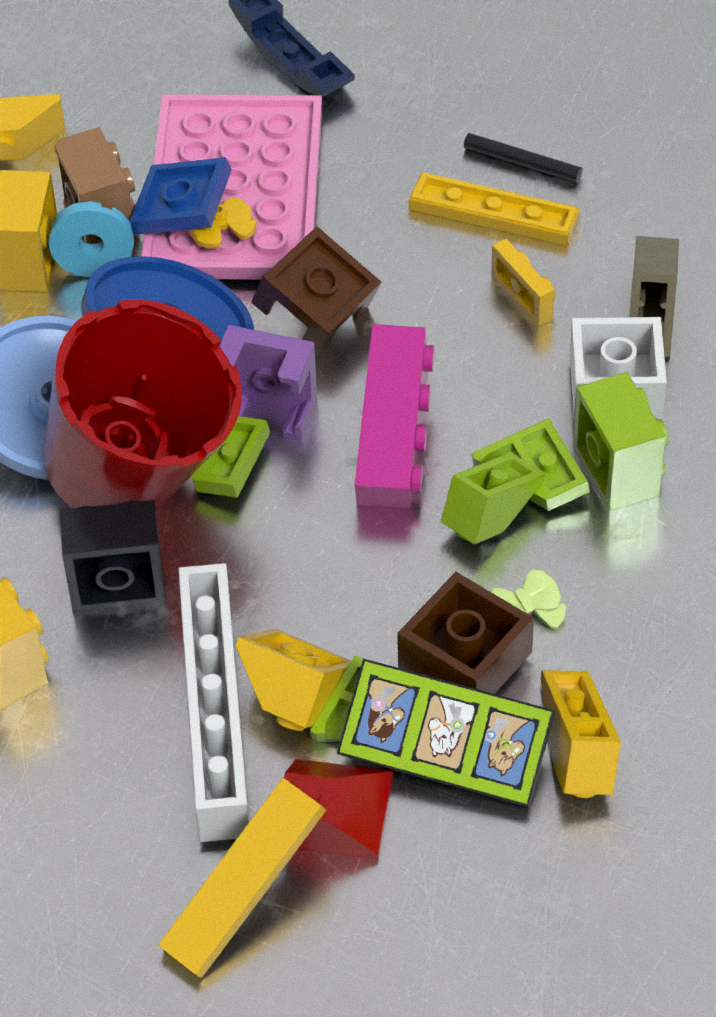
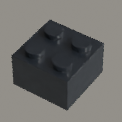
M155 500L128 501L119 504L81 506L60 510L62 556L72 612L166 602Z

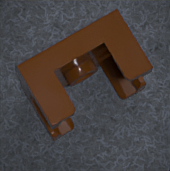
M316 226L262 277L251 303L265 315H268L277 300L308 327L302 340L314 342L315 358H317L329 346L337 329L353 315L357 319L369 307L382 281Z

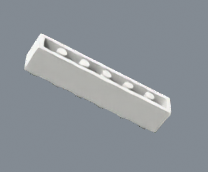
M226 563L179 567L195 812L200 842L237 839L249 823L227 566Z

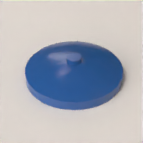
M126 257L102 265L89 278L81 302L82 316L91 310L97 312L116 306L118 301L149 300L164 303L194 316L208 326L221 341L228 325L254 330L253 321L246 306L227 286L211 275L192 266L158 257Z

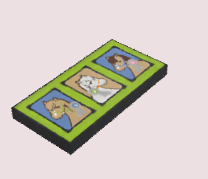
M363 658L336 754L529 808L555 710Z

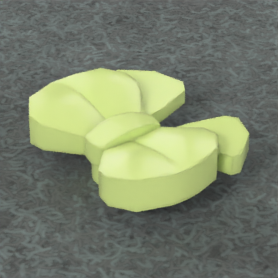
M533 569L527 573L523 586L517 588L514 592L500 587L493 588L491 591L529 615L534 612L551 630H557L565 620L566 605L564 603L559 604L561 599L559 588L553 578L543 570Z

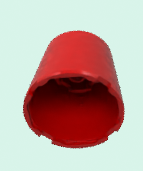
M149 300L118 301L117 305L97 312L91 310L78 319L63 338L55 359L43 458L45 471L52 487L70 507L78 508L81 506L119 504L128 501L155 500L157 511L225 442L234 428L240 413L242 401L241 381L236 365L232 366L220 347L222 341L208 326L187 312L164 303Z

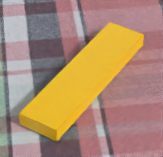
M424 172L421 173L409 197V210L565 246L569 244L580 215L579 207Z
M282 778L158 946L202 979L323 816L326 809Z

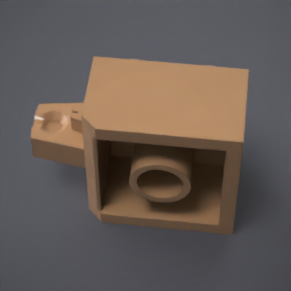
M100 127L59 139L55 145V152L59 161L64 208L75 203L99 202L101 207L110 210L114 207L121 211L130 221L135 208V203L130 198V193L135 192V185L130 170L127 167L122 169L120 166V155L114 141L107 142ZM92 234L81 237V240L87 244H96L102 240L97 235Z

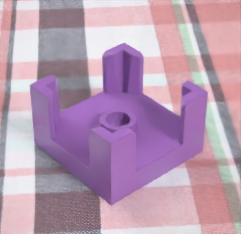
M228 325L220 347L232 366L236 365L239 372L242 388L239 416L243 417L249 402L290 410L282 429V436L302 441L317 404L314 342Z

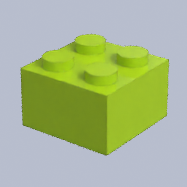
M628 372L578 386L576 390L573 448L608 510L612 511L660 496L661 477L666 472L663 460L664 448L669 444V437L663 421L660 419L656 420L650 411L649 401L643 388L636 387Z

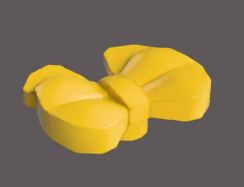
M231 197L226 199L223 204H219L210 228L190 229L188 233L199 246L207 249L220 248L222 246V230L230 228L240 239L246 240L254 235L257 221L252 220L250 206L241 198Z

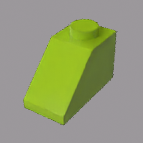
M510 452L454 474L440 522L455 531L461 539L473 544L503 533L543 483L545 473Z

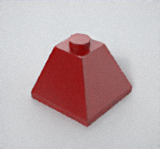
M295 759L285 771L284 779L326 809L323 816L297 850L378 860L393 780V770Z

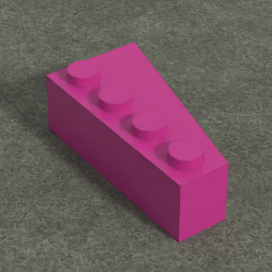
M372 324L354 485L357 505L411 509L413 492L421 493L423 466L416 464L418 452H425L427 425H422L421 423L423 411L429 412L431 385H427L426 382L428 372H433L435 346L427 345L426 327Z

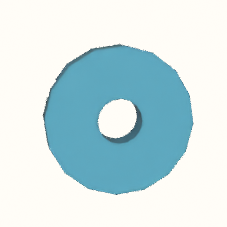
M88 201L72 204L57 214L54 218V223L50 226L48 245L52 258L61 268L74 275L90 278L102 265L117 259L131 257L134 246V234L130 221L121 211L114 207L110 210L101 207L99 202ZM92 234L97 235L102 240L96 244H87L81 240V237Z

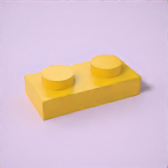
M507 239L493 244L491 275L538 327L552 321L553 303L556 294L550 280L546 277H541L531 266L526 254L522 251L518 252Z

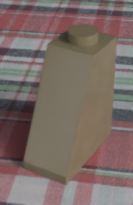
M636 236L629 317H661L664 357H670L678 274L679 239Z

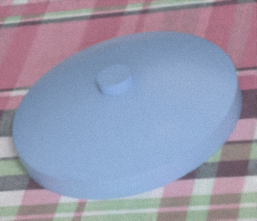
M34 316L13 321L0 328V462L19 473L31 477L49 480L45 471L43 452L54 365L63 338L77 321L75 319L60 316Z

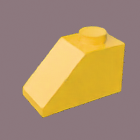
M61 94L0 98V161L24 160L65 130Z

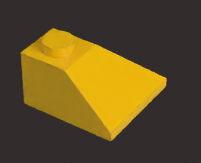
M278 629L239 636L235 645L262 710L276 715V722L281 726L296 731H303L304 728L314 725L351 660Z

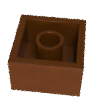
M455 571L397 633L398 668L495 694L532 653L534 617Z

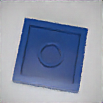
M227 158L151 165L130 218L134 234L210 228L232 171Z

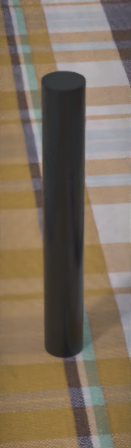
M468 133L464 140L465 149L578 183L582 175V167L479 135Z

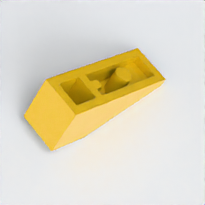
M542 670L540 680L544 707L555 710L549 741L553 768L563 793L572 794L580 798H590L595 795H613L621 740L589 671Z

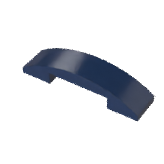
M229 0V7L260 52L276 69L303 90L324 97L355 80V74L331 51L322 55L283 17V5L278 0Z

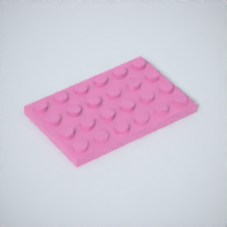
M162 94L153 165L226 157L232 171L220 204H223L226 199L231 197L241 198L250 206L252 220L257 221V228L254 235L246 240L240 239L230 228L222 230V246L214 249H207L197 245V242L189 235L188 230L145 234L142 256L177 261L199 269L215 279L261 280L273 266L315 228L323 108L322 95Z

